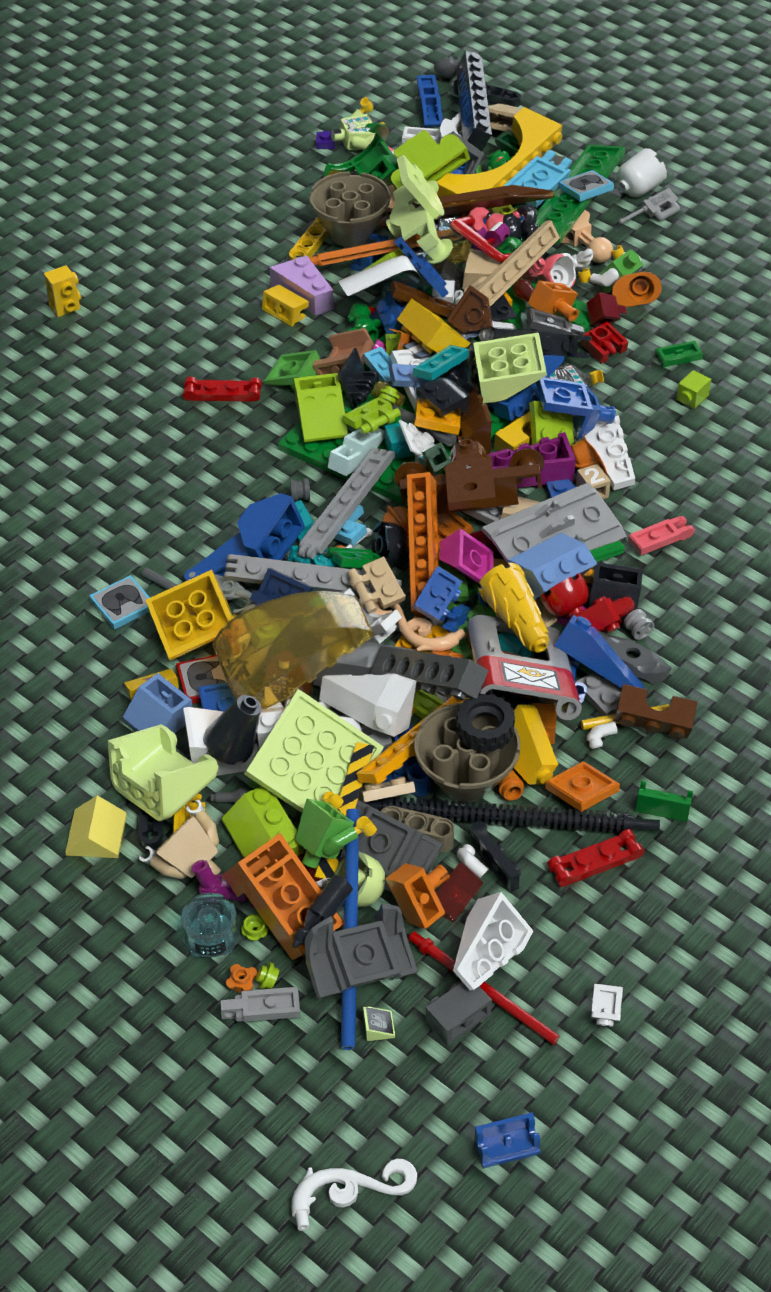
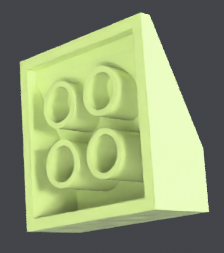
M539 333L473 343L483 403H495L506 400L547 376Z

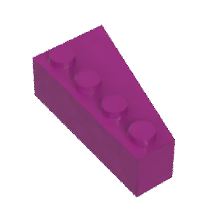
M565 432L559 433L557 438L551 440L548 437L542 438L539 443L530 446L528 443L521 444L518 449L513 451L505 449L487 454L491 456L492 469L510 467L511 457L517 451L534 449L544 458V468L540 472L542 485L549 481L565 479L574 481L575 457ZM536 477L522 478V484H518L517 488L538 485Z

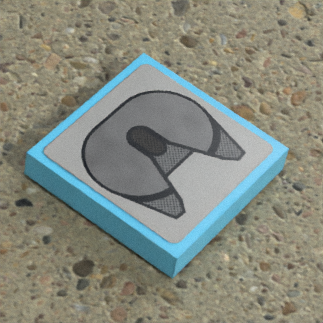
M591 170L560 181L559 188L581 202L614 190V183Z
M131 575L89 595L91 603L114 630L150 612L146 603V599L150 597Z

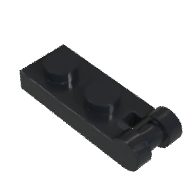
M477 821L471 826V846L509 893L519 889L521 872L517 864L510 862L502 846L499 843H495L487 834V825L484 822Z

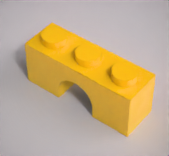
M530 411L495 433L494 450L496 452L505 449L513 451L518 449L519 445L525 443L529 445L531 437Z

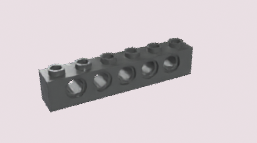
M382 646L370 673L373 675L394 673L415 680V692L422 690L431 695H434L436 692L447 698L451 695L464 701L466 697L477 699L489 670L470 659Z

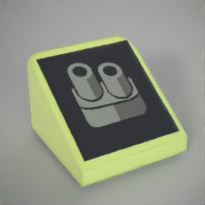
M363 1007L367 1041L395 1038L392 1011L374 1007Z

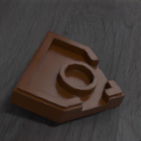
M469 285L446 321L464 334L493 327L489 298Z

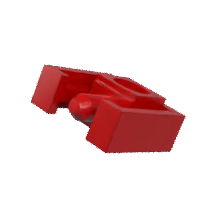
M609 322L583 334L592 336V341L581 340L580 342L601 364L608 361L609 354H616V347L619 349L618 352L620 354L627 351L629 343Z

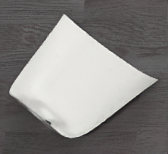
M399 256L338 282L346 295L352 296L401 272L412 270L417 272L407 256Z

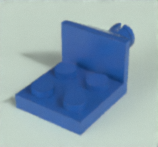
M546 377L537 381L536 385L543 410L572 415L577 438H583L582 434L584 436L595 428L597 422H605L607 424L614 422L615 407L599 404L598 398L586 384Z

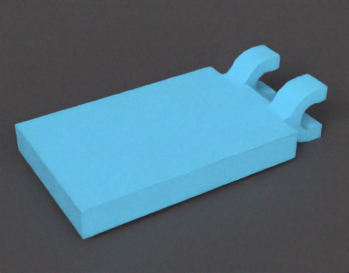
M548 150L542 158L536 156L504 186L519 185L555 191L559 187L560 181L569 178L571 170L568 167L572 164V160L565 157L557 166L554 164L555 162L551 161L556 153ZM544 200L526 203L537 208Z

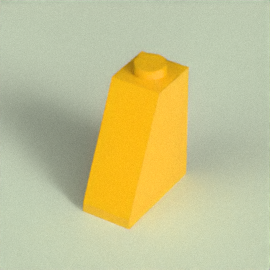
M517 705L514 710L515 728L520 739V754L514 769L529 785L546 784V781L552 778L553 772L558 766L556 757L538 709L534 705Z

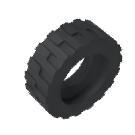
M480 694L477 699H466L459 706L457 712L456 731L458 738L463 741L465 746H469L475 751L493 752L496 749H502L504 745L511 741V737L514 735L515 712L508 702L493 694ZM489 715L497 718L499 724L496 729L484 731L475 728L472 722L477 716Z

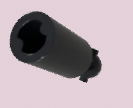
M338 875L331 877L307 908L304 927L297 929L294 933L293 948L305 944V937L311 928L328 917L335 915L353 891L349 882Z

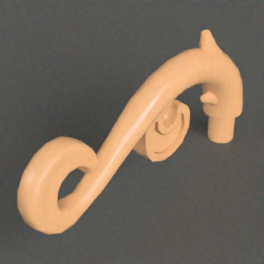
M380 602L374 603L377 608L374 612L375 614L383 615L391 612V610H381ZM398 603L390 606L394 610L397 609L402 616L398 621L400 632L409 643L418 647L417 651H446L457 646L459 641L466 637L464 630L459 629L455 633L450 632L443 637L426 638L424 636L429 635L432 630V624L429 620L419 617L407 622L403 610Z

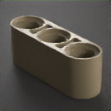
M388 806L381 810V812L416 830L418 829L423 834L443 843L444 845L440 853L448 852L453 848L454 825L449 819L396 806Z

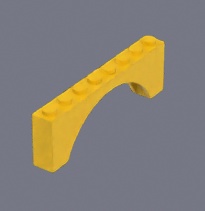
M523 107L513 116L512 133L520 145L516 155L504 165L487 172L476 174L446 173L437 181L439 186L437 196L504 186L536 156L542 158L548 150H551L556 144L558 145L561 142L562 125Z

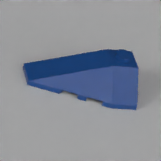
M573 615L554 646L622 688L623 684L645 689L644 685L605 639L591 626V623L584 617Z

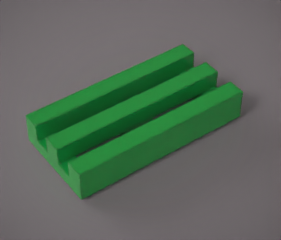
M696 341L655 349V355L658 357V361L661 362L663 368L702 360L703 353Z

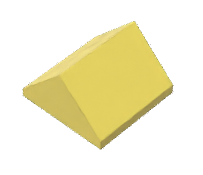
M98 795L76 808L66 847V856L119 858L127 813Z

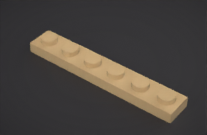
M552 220L545 221L476 288L489 298L490 306L560 238Z

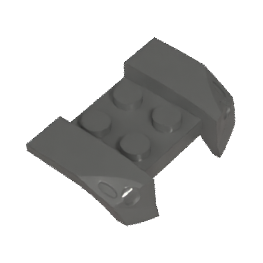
M360 800L357 801L355 809L360 811L359 818L362 816L368 817L377 828L376 833L370 837L364 836L362 832L359 834V852L365 853L379 861L386 876L392 874L405 863L422 867L426 874H428L444 844ZM345 846L343 847L339 863L345 858ZM386 881L384 889L391 891Z
M381 904L380 909L374 915L373 923L333 932V918L330 916L311 928L305 937L306 965L317 999L340 994L346 989L392 978L394 980L418 973L406 936L402 912L398 906Z

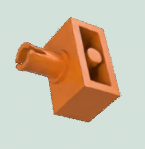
M537 282L528 301V304L534 307V309L557 316L562 315L571 322L579 314V311L572 307L578 295L577 292L563 283Z
M405 863L385 878L407 923L426 929L445 914L435 892L437 887L450 878V875L446 874L448 871L442 865L436 866L434 870L426 874L424 868Z

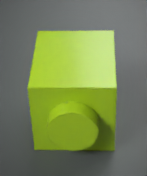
M693 370L678 384L676 400L695 409L709 396L711 379Z

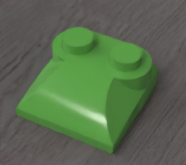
M317 351L282 354L265 378V384L290 386L295 391L294 378L317 375L312 366L315 360L320 359Z

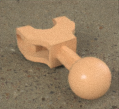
M584 210L561 243H569L574 247L584 244L587 246V249H592L593 258L591 260L593 262L605 263L612 256L613 246L606 238H594L591 236L590 213Z

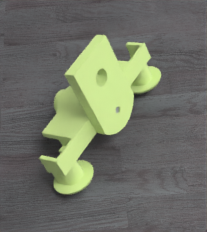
M403 154L397 158L401 181L404 185L393 192L395 205L390 218L386 220V224L396 238L402 235V238L407 240L417 233L421 238L417 243L427 253L426 260L430 264H438L450 255L453 247L450 239L440 240L436 232L434 219L437 220L444 215L443 206L437 196L439 186L434 180L427 182L416 164L412 165ZM414 202L421 206L415 208L412 203Z

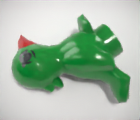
M355 303L350 308L347 317L354 324L347 331L365 328L374 342L381 336L382 329L378 328L382 326L381 320H372L370 318L376 309L367 306L365 303Z

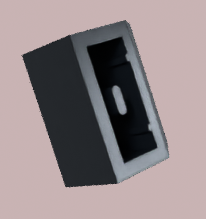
M597 562L590 578L587 608L593 606L592 602L604 596L606 599L610 598L612 602L627 596L635 602V608L632 611L636 610L641 592L643 570ZM627 615L620 617L622 623H624Z

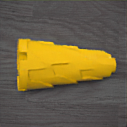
M508 563L510 565L509 568H505L503 564L494 567L480 580L479 584L482 588H478L479 594L484 602H487L505 624L513 630L526 649L537 653L544 651L550 641L547 634L549 631L541 618V612L533 598L534 594L525 578L524 571L516 563Z

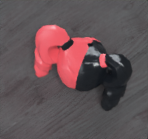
M528 204L521 205L513 213L506 215L489 212L484 207H475L469 213V215L475 218V224L471 227L475 232L482 227L489 231L498 222H503L510 229L509 237L519 239L522 233L525 232L526 240L538 229L536 223L537 211L532 205ZM521 215H524V216H525L523 222L521 221V218H520ZM484 218H486L487 220L486 225L483 222Z

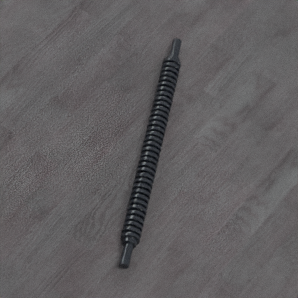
M394 797L383 799V801L364 802L379 811L388 806H396L438 817L443 816L446 819L447 816H450L451 822H454V817H457V822H461V817H464V822L467 823L469 817L471 818V823L475 822V818H478L477 821H482V818H484L485 824H488V819H491V824H495V819H498V825H502V820H505V825H509V820H512V826H516V821H519V826H523V821H526V827H530V822H533V827H537V822H540V828L544 827V823H547L546 828H550L551 823H553V829H557L558 824H560V829H564L565 824H567L568 830H571L572 825H574V830H578V826L581 825L582 831H585V826H588V831H592V826H595V831L599 832V826L602 827V832H606V827H609V832L612 833L613 827H616V833H620V828H623L622 831L627 829L632 831L633 829L660 830V820L634 818L633 815H628V812H624L623 817H621V812H617L616 817H614L613 811H610L609 816H607V811H603V815L600 816V811L596 810V815L594 816L593 810H589V815H586V810L582 811V815H580L578 809H575V814H572V809L568 808V814H565V808H561V813H558V808H554V813H551L552 807H548L547 812H544L545 807H541L540 812H538V806H534V811H531V806H527V811H524V805H520V810H517V805H513V810H510L509 804H506V809H503V804H499V809H496L495 803H492L491 809L489 808V803H486L485 808H482L483 803L480 802L478 808H476V802H472L471 807H469V802H465V806L462 807V801H458V806H455V801H451V806H448V800H444V805H441V800H437V805H434V799L430 800V804H428V799H424L423 804H421V798H417L416 803H414V798H410L409 803H407L406 797H403V802H400V797H396V802H394Z

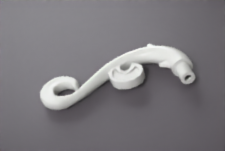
M404 1159L391 1160L385 1166L382 1173V1179L385 1182L388 1181L392 1173H400L404 1176L405 1181L398 1186L384 1184L354 1170L329 1168L313 1173L312 1168H308L305 1177L294 1191L291 1204L292 1216L296 1218L298 1230L303 1231L310 1228L308 1219L310 1214L309 1206L316 1200L315 1197L311 1196L319 1187L332 1182L344 1184L345 1188L339 1189L337 1184L333 1183L329 1190L330 1202L336 1207L343 1208L350 1206L356 1201L358 1185L389 1195L408 1194L417 1183L415 1167Z

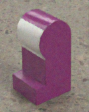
M498 222L489 231L482 227L477 233L486 240L490 238L495 239L493 247L496 248L510 236V229L505 223ZM474 245V247L476 248V250L482 251V250L479 249L476 245Z

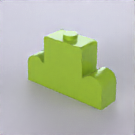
M422 130L394 150L396 160L404 154L412 165L416 164L423 172L427 182L431 180L437 182L446 173L453 172L470 160L467 147L456 135H445L440 140V144H437L426 130ZM399 169L395 170L391 175V181L395 190L404 185L401 181Z

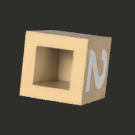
M598 464L577 470L576 487L589 483L597 490L602 499L609 498L611 481Z

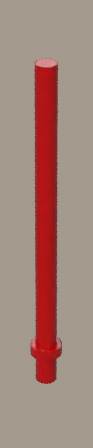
M415 931L410 934L408 940L419 947V951L425 955L427 953L456 974L453 971L456 960L436 947L434 941L430 938L425 939ZM485 981L479 985L498 1006L552 1045L557 1043L560 1038L557 1033Z

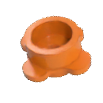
M239 964L231 966V975L226 980V986L239 993L252 990L253 978L256 977L257 970L254 967H241Z

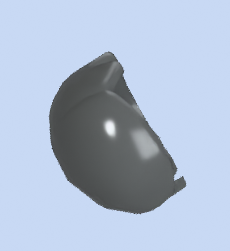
M452 56L438 60L434 65L436 75L445 79L456 77V67L461 57L457 56V60Z

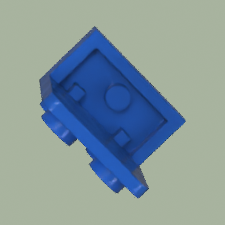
M391 291L379 302L376 310L386 333L396 334V332L389 330V328L397 331L400 330L403 325L397 318L409 302H398L393 298Z

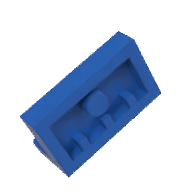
M437 566L412 608L430 618L432 626H435L438 621L443 623L447 613L450 612L447 609L450 601L455 603L462 592L458 589L462 581Z

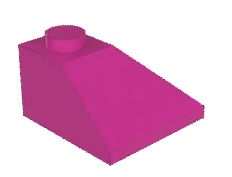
M461 528L440 541L439 560L479 584L483 576L493 569L494 551Z

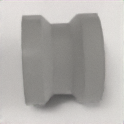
M636 609L629 613L623 623L627 630L632 631L633 637L637 640L646 638L654 629L653 621L646 618L645 612L641 609Z

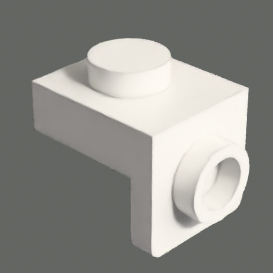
M594 984L591 1019L597 1020L596 1025L613 1027L614 1022H620L623 987Z

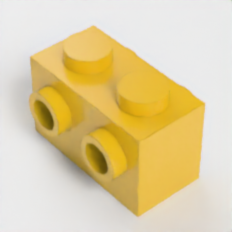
M67 265L45 272L44 278L49 306L56 316L60 317L79 310L81 295L76 285L79 283L76 273L71 272Z

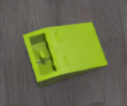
M338 373L294 378L295 400L304 442L347 436L348 429L343 418L345 410Z

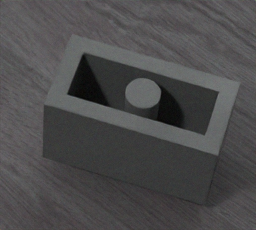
M456 982L447 993L441 997L433 998L426 1007V1023L446 1045H449L491 1015L492 999L480 986L470 991L463 982Z

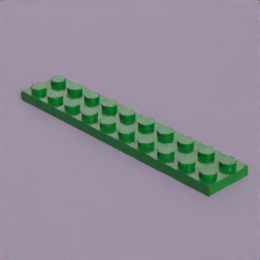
M588 145L570 168L569 178L593 170L607 179L625 155V147ZM558 187L555 190L554 198L547 199L537 212L536 223L538 228L545 221L552 220L560 237L554 244L561 243L593 198L580 202ZM525 232L522 233V240H525Z

